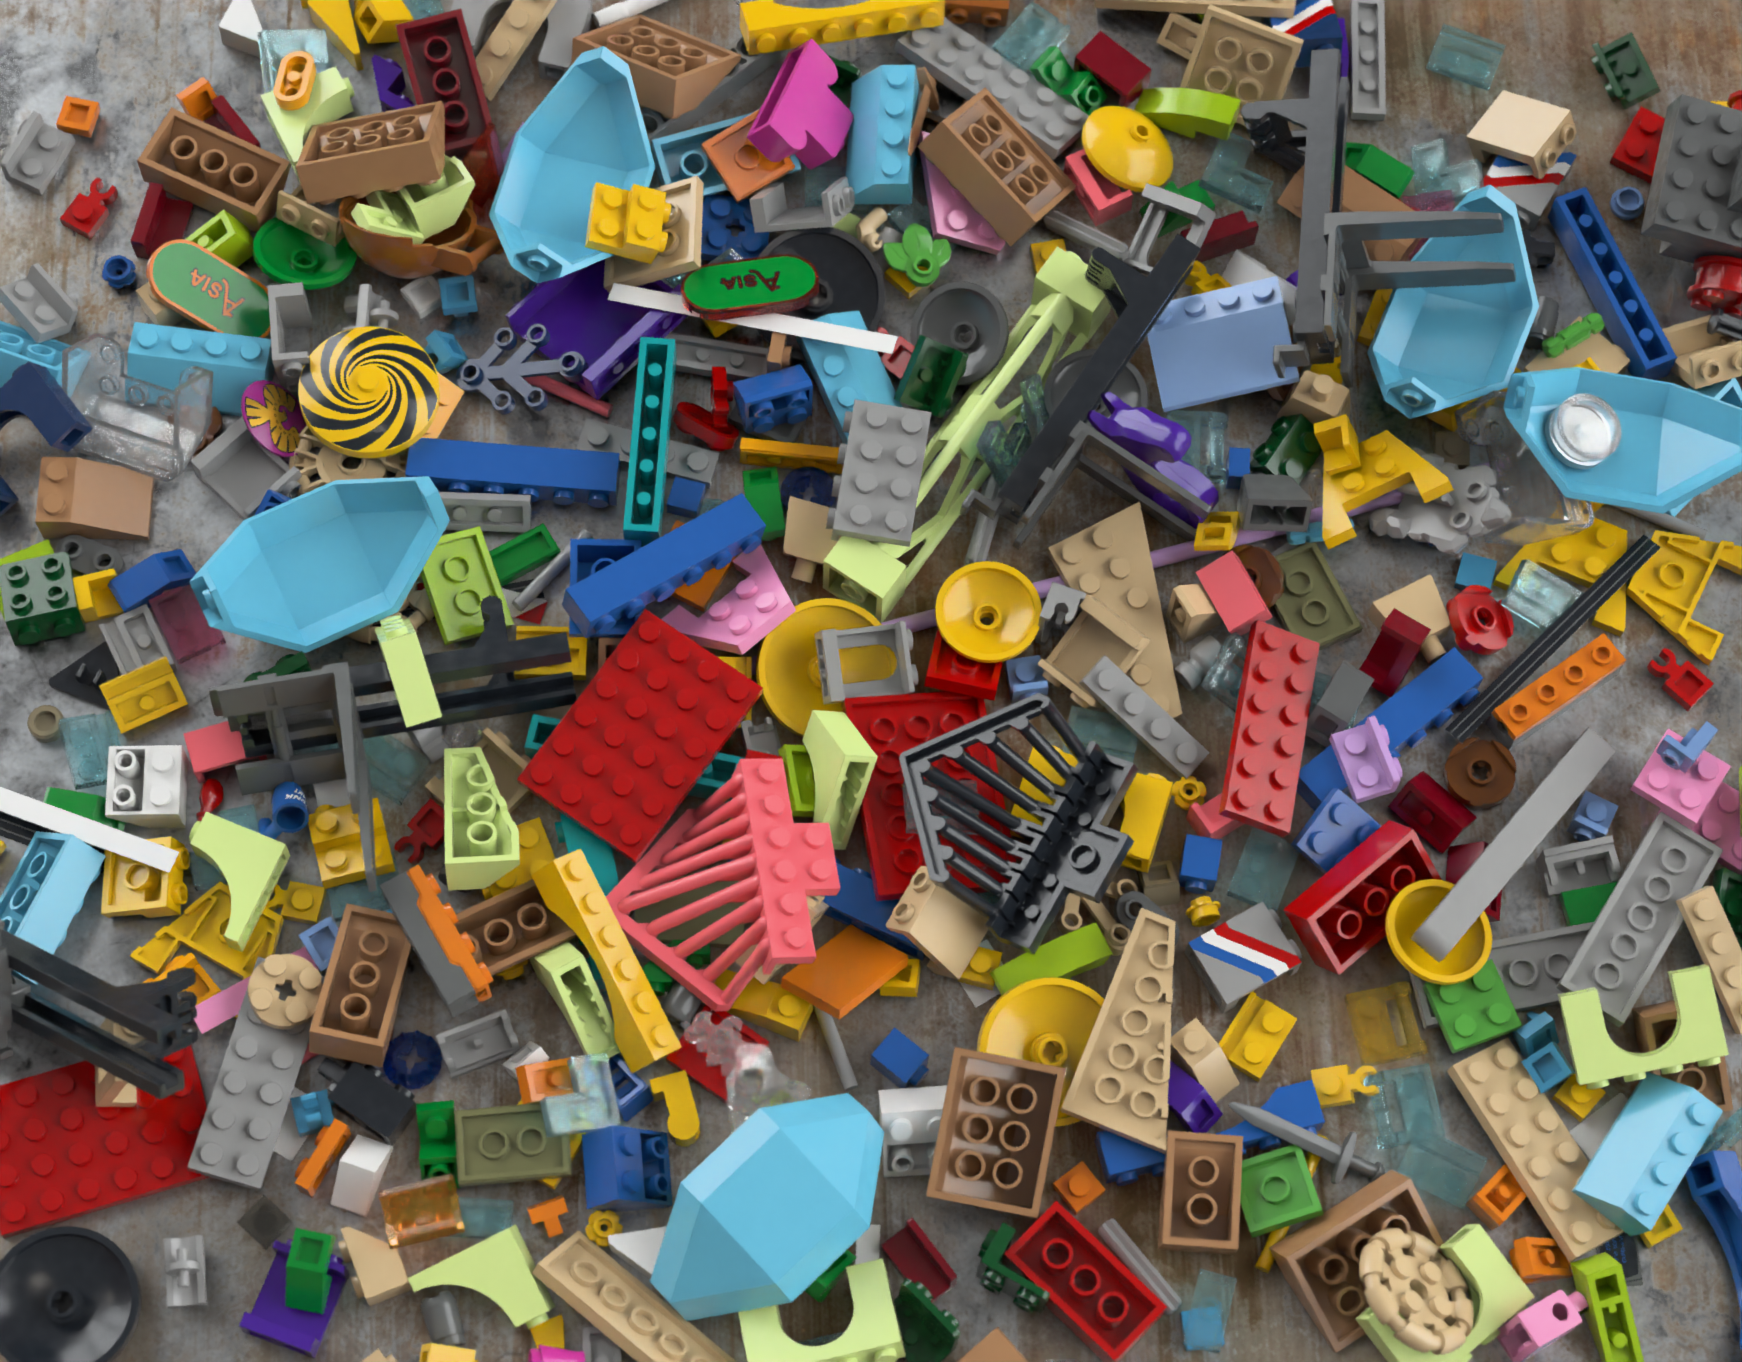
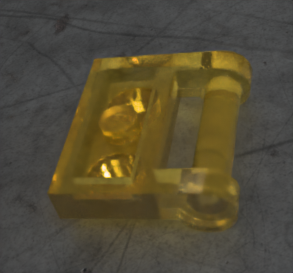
M1409 981L1346 994L1344 1000L1362 1066H1375L1419 1057L1428 1053L1426 1042L1421 1040L1409 997L1412 994ZM1393 999L1396 1001L1407 1042L1406 1045L1397 1046L1385 1001Z

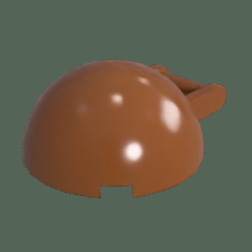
M347 196L342 199L339 205L342 230L351 248L364 263L388 276L404 279L424 278L443 269L468 276L476 271L479 263L493 254L504 252L495 230L476 225L477 216L472 210L473 201L469 198L455 225L426 238L422 244H413L411 237H396L375 233L357 226L351 212L357 203L370 206L366 200L367 196L362 198ZM467 246L476 248L470 253L465 252Z

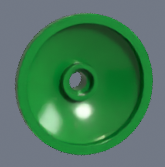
M276 217L260 227L253 242L254 259L264 274L280 284L303 282L304 290H318L338 284L351 274L357 261V254L351 248L345 236L334 247Z

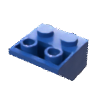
M800 364L733 382L734 400L745 433L753 431L756 433L767 432L775 425L786 422L796 424L804 421L808 416H812L813 384Z
M610 1125L582 1135L587 1209L624 1212L673 1206L666 1132Z

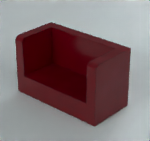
M1099 31L1075 56L1073 66L1074 71L1083 72L1087 69L1121 95L1119 106L1126 108L1141 95L1143 89L1149 86L1152 71L1150 67L1102 31Z
M1393 608L1383 622L1381 632L1367 658L1359 668V670L1374 679L1371 687L1388 697H1392L1403 682L1431 629Z

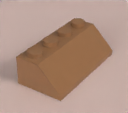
M172 107L137 160L143 181L163 184L165 191L212 213L218 214L224 209L247 226L249 230L256 233L277 212L278 192L280 190L284 191L291 167L290 161Z
M1305 164L1297 171L1277 201L1278 204L1299 218L1302 217ZM1345 165L1342 212L1414 211ZM1421 238L1364 241L1371 261H1407Z
M533 879L457 913L456 916L459 922L454 924L459 934L466 931L476 949L472 953L474 960L477 964L483 961L491 976L578 937L558 915L547 908Z

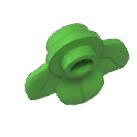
M912 223L906 228L902 243L883 244V254L892 269L906 273L907 278L913 285L926 287L937 280L940 268L948 263L951 256V247L947 239L933 241L931 234L926 228ZM918 266L926 267L928 270L921 271Z

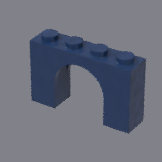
M28 361L26 364L18 367L13 372L12 378L0 388V430L11 420L27 416L51 447L69 452L93 429L45 367ZM0 475L1 517L19 499Z

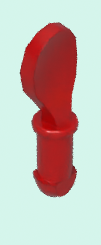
M208 779L201 787L199 795L201 811L196 814L197 821H202L206 812L211 813L222 802L224 797L223 787L216 779Z

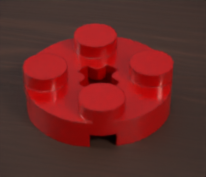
M1471 585L1466 587L1447 602L1446 609L1449 613L1450 624L1456 635L1455 641L1459 648L1463 651L1472 650L1481 655H1491L1508 644V638L1513 635L1514 624L1512 615L1504 601L1501 599L1497 602L1489 595L1493 591L1485 586ZM1479 619L1484 620L1485 625H1483V624L1479 621Z

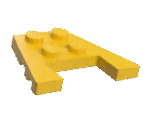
M1388 430L1358 443L1360 467L1328 475L1323 463L1322 538L1329 550L1357 536L1347 512L1411 481H1414L1424 503H1427L1454 490L1449 478Z
M1562 504L1497 574L1493 585L1522 597L1536 566L1590 588L1627 551V530ZM1626 583L1596 611L1592 626L1619 637L1622 636L1626 625Z
M1655 530L1651 540L1661 548L1632 576L1626 589V594L1699 660L1709 666L1724 634L1691 619V616L1716 564L1742 576V546L1734 545V542L1730 541L1710 542L1700 540V537Z
M220 881L183 911L184 914L168 927L164 926L157 931L155 937L143 947L139 946L130 957L136 963L157 975H161L180 945H184L244 980L252 975L257 957L266 959L268 956L275 954L284 920L282 916L265 907L243 952L230 948L224 938V934L230 920L231 895L229 886Z

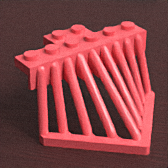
M740 759L732 778L699 807L687 809L606 896V899L629 944L712 1010L728 1011L761 966L763 974H771L776 964L813 963L815 960L816 952L806 896L837 895L841 889L829 823H793L783 759ZM733 798L728 803L723 805L728 799ZM729 818H734V819H732V820H730V821H728V822L722 824V823L725 822L727 819H729ZM724 839H734L732 841H729L727 843H724L722 845H719L717 847L694 855ZM721 860H733V861H730V862H727V863H724V864L715 866V867H713V868H710V869H707V870H704V871H701V872H698V873H695V874L686 876V877H684V878H681V879H678V880H675V881L666 883V882H668V881L674 880V879H676V878H679V877H681V876H684V875H686V874H689V873H691V872H694V871H696V870H699V869H701V868H704V867H706V866H709V865L714 864V863H716V862H719V861H721ZM718 881H740L659 917L650 923H637L628 916L633 910ZM747 902L683 941L678 946L667 947L657 939L660 933L725 904ZM755 922L706 969L696 970L685 961L689 955L736 926ZM758 944L724 991L714 984L715 980L752 945Z

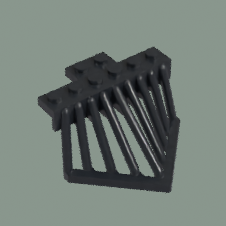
M1036 693L904 751L899 756L930 880L936 886L947 890L988 919L985 924L999 942L1034 955L1069 893L1100 903L1134 843L1130 835L1107 826L1138 773V768L1132 762L1104 753L1097 742L1090 741L1087 748H1085L1056 706L1046 695ZM1039 715L1045 716L1078 761L1076 767L1069 765L1029 721L1030 719ZM1010 728L1019 731L1066 782L1065 786L1062 787L1051 782L998 738L996 734ZM978 742L987 746L994 754L1055 804L1052 806L1033 799L968 754L964 748ZM943 757L955 761L968 772L1041 821L1043 825L1041 826L1014 816L937 769L931 763ZM923 776L1032 843L1031 846L1009 838L941 795L935 788L926 786ZM931 805L1021 863L1005 861L950 825L944 818L933 816ZM938 834L1010 881L1009 884L999 883L956 853L951 847L941 845ZM946 863L999 899L998 903H989L956 880L947 870Z

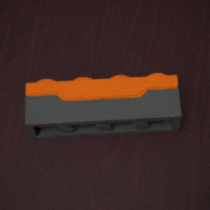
M1603 633L1496 707L1486 725L1510 751L1617 676L1626 659Z
M418 864L407 872L405 871L379 885L387 905L452 1018L478 1005L479 1002L491 998L492 993L489 983L494 980L485 963L482 961L477 964L474 960L472 953L476 949L466 931L459 934L454 924L459 922L450 903L447 902L442 905L437 894L442 891L433 874L430 873L425 876Z

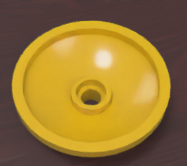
M1104 106L1092 112L1085 121L1082 128L1084 150L1093 166L1109 181L1127 190L1143 192L1146 183L1160 188L1169 179L1173 170V155L1170 145L1159 127L1145 115L1126 107Z
M982 561L961 567L946 579L937 596L935 619L941 636L958 654L978 662L996 663L1016 657L1031 645L1039 631L1038 623L1042 605L1034 585L1020 571L1003 563ZM988 617L993 623L984 625L980 620Z
M1436 879L1420 880L1403 888L1395 896L1388 908L1385 928L1391 950L1408 971L1425 981L1441 985L1464 982L1474 976L1484 966L1490 955L1492 931L1489 920L1483 911L1452 950L1438 963L1416 944L1411 937L1455 884Z

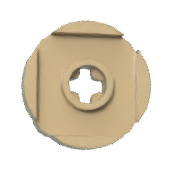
M272 954L268 956L265 961L254 969L248 983L247 995L254 1014L265 1025L280 1030L291 1029L294 1026L303 1024L305 1021L308 1022L314 1016L322 989L321 974L318 969L314 968L312 963L303 957L294 954ZM290 983L292 985L291 989L296 992V995L294 997L288 996L285 1001L279 999V992L274 990L276 986Z

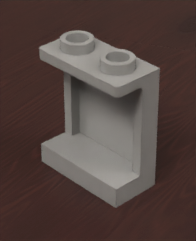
M243 416L190 461L195 475L242 520L255 515L268 489L293 499L297 496V491L301 487L297 482L302 477L300 470L295 466L289 470V465L283 459L262 447L249 432Z

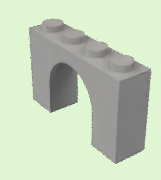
M514 0L453 1L450 11L462 9L475 59L480 52L487 30L495 21L504 16ZM557 0L542 23L547 29V34L538 59L541 79L558 82L571 67L573 37L587 33L591 28L593 21L591 0Z

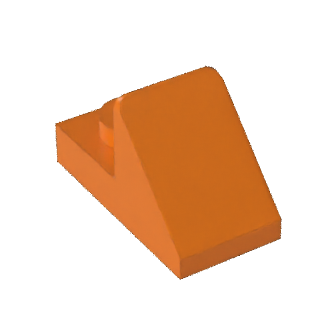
M1505 1163L1465 1204L1493 1231L1511 1215L1527 1196Z
M1523 1237L1513 1241L1514 1248L1509 1251L1512 1267L1526 1285L1573 1277L1570 1263L1553 1238Z

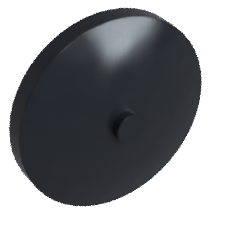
M833 227L790 230L774 239L759 255L757 260L774 257H794L803 260L813 269L815 283L811 290L801 297L748 305L750 309L814 320L831 313L859 311L867 330L872 332L876 330L885 304V285L882 272L871 252L852 235ZM751 271L756 273L771 291L780 288L775 287L779 272H776L774 279L765 280L757 271ZM749 280V282H753L751 285L748 284L749 287L756 285V281ZM769 281H773L772 287L768 284ZM756 328L762 338L770 345L773 331ZM787 334V346H792L791 359L806 363L796 336Z
M73 1226L45 1229L28 1236L16 1244L0 1261L1 1355L8 1362L114 1361L133 1337L141 1313L142 1295L140 1282L129 1258L113 1241L104 1235L90 1229Z

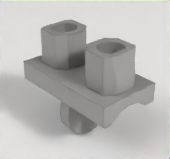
M370 284L360 285L359 294L345 297V312L351 319L356 318V324L346 325L342 328V331L358 327H382L388 329L398 324V313L390 310V302L384 300L382 296L375 294Z
M203 1235L185 1238H165L167 1307L170 1309L207 1305Z

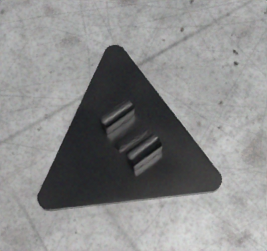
M103 642L51 677L49 685L54 689L110 710L99 685L119 677V668L107 642Z

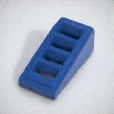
M618 1054L610 1057V1061L596 1072L592 1070L594 1067L588 1063L585 1055L582 1057L587 1079L625 1122L629 1121L653 1101L649 1086L635 1072L631 1074L626 1062ZM616 1068L619 1070L608 1080H606L605 1082L603 1081V1079ZM626 1079L629 1081L617 1092H613V1090L617 1088L620 1084H622Z

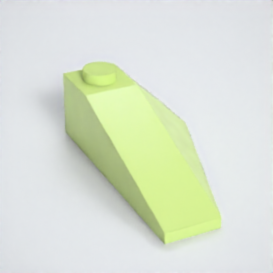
M445 155V166L441 178L435 183L427 186H419L417 183L406 185L396 191V193L400 196L420 232L426 239L455 225L475 186V182L461 160L454 156L450 158Z
M481 747L444 749L445 869L448 891L485 889L520 865L519 830L515 821H512L504 797H501Z

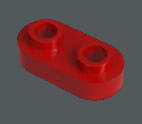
M691 402L678 403L672 417L680 431L700 438L706 442L708 447L716 451L732 449L739 436L738 429L729 422L728 427H713L712 413Z

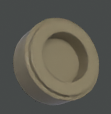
M42 705L30 713L27 725L36 740L50 743L58 740L63 735L66 721L58 708L51 705Z

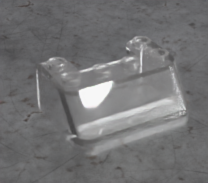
M95 333L62 350V389L93 428L72 450L166 482L182 475L211 424L213 371L198 366H191L182 371L179 377V386L173 391L125 375L124 351L121 345L113 338Z
M1492 391L1454 412L1459 436L1470 445L1486 447L1489 466L1496 471L1495 488L1500 494V500L1511 512V519L1506 524L1492 528L1487 534L1483 535L1485 543L1523 546L1578 533L1593 524L1594 514L1591 501L1565 497L1506 417L1503 406L1507 392Z

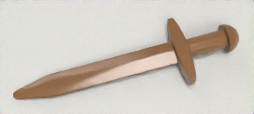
M926 67L917 68V78L922 94L910 132L909 156L912 155L917 147L928 107L931 111H936L940 108L936 90L938 80L929 74Z

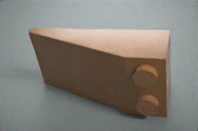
M346 903L309 1030V1052L383 1067L412 952V946L393 913Z

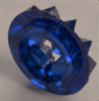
M816 467L795 469L782 482L781 501L788 510L790 496L803 499V495L799 492H805L809 488L810 483H812L813 494L817 495V497H811L809 502L831 508L834 501H836V497L831 496L834 481L825 471Z
M418 1030L407 1033L401 1032L399 1036L390 1040L383 1068L393 1084L396 1085L398 1083L410 1090L423 1088L438 1076L442 1066V1053L432 1036H428ZM413 1046H415L418 1057L423 1058L425 1061L415 1062L409 1074L406 1061L401 1060L399 1057L409 1056Z

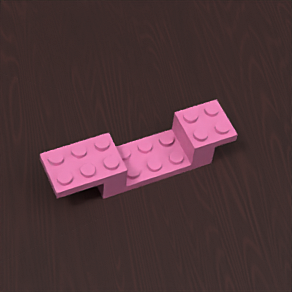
M1667 729L1630 790L1658 806L1660 810L1657 815L1663 812L1723 849L1717 862L1729 870L1742 875L1739 791L1722 782L1731 766L1704 750L1686 773L1680 769L1669 767L1664 763L1661 755L1656 750L1666 735H1670L1678 742H1681L1683 737Z

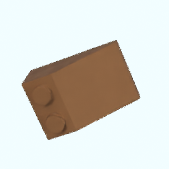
M41 457L35 522L42 537L62 539L68 535H80L88 539L149 540L154 473L77 457Z
M1674 1000L1632 1008L1640 1053L1650 1052L1661 1047L1673 1034L1677 1022ZM1725 1056L1720 1057L1721 1063L1699 1067L1697 1061L1683 1064V1071L1671 1074H1661L1660 1069L1647 1071L1696 1089L1722 1109L1723 1112L1733 1110Z
M1167 1131V1151L1165 1153L1159 1214V1250L1233 1255L1238 1250L1243 1136Z

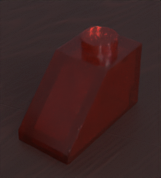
M490 121L462 159V163L475 182L469 199L481 208L488 198L494 201L504 171L496 127Z

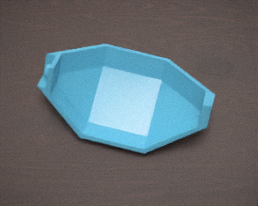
M604 46L581 53L517 131L489 213L491 222L511 267L535 283L560 278L613 256V254L585 247L592 189L596 182L628 191L633 184L649 188L655 170V163L629 65Z
M1491 185L1469 192L1453 211L1501 213L1504 222V232L1473 236L1429 238L1410 261L1513 263L1516 281L1487 285L1393 289L1367 354L1384 401L1409 419L1508 388L1510 376L1515 370L1537 314L1539 303L1516 204Z
M1580 367L1513 373L1510 376L1503 406L1506 417L1562 494L1567 498L1664 514L1742 471V408L1674 383ZM1582 400L1593 404L1604 413L1611 424L1614 436L1612 450L1608 457L1595 467L1576 469L1567 466L1555 457L1547 444L1545 437L1547 418L1555 408L1566 401Z
M429 476L335 480L243 520L189 583L210 627L307 653L397 613L450 519L440 494Z
M849 1093L759 1108L680 1183L650 1283L686 1321L793 1302L870 1228L884 1130L870 1112Z

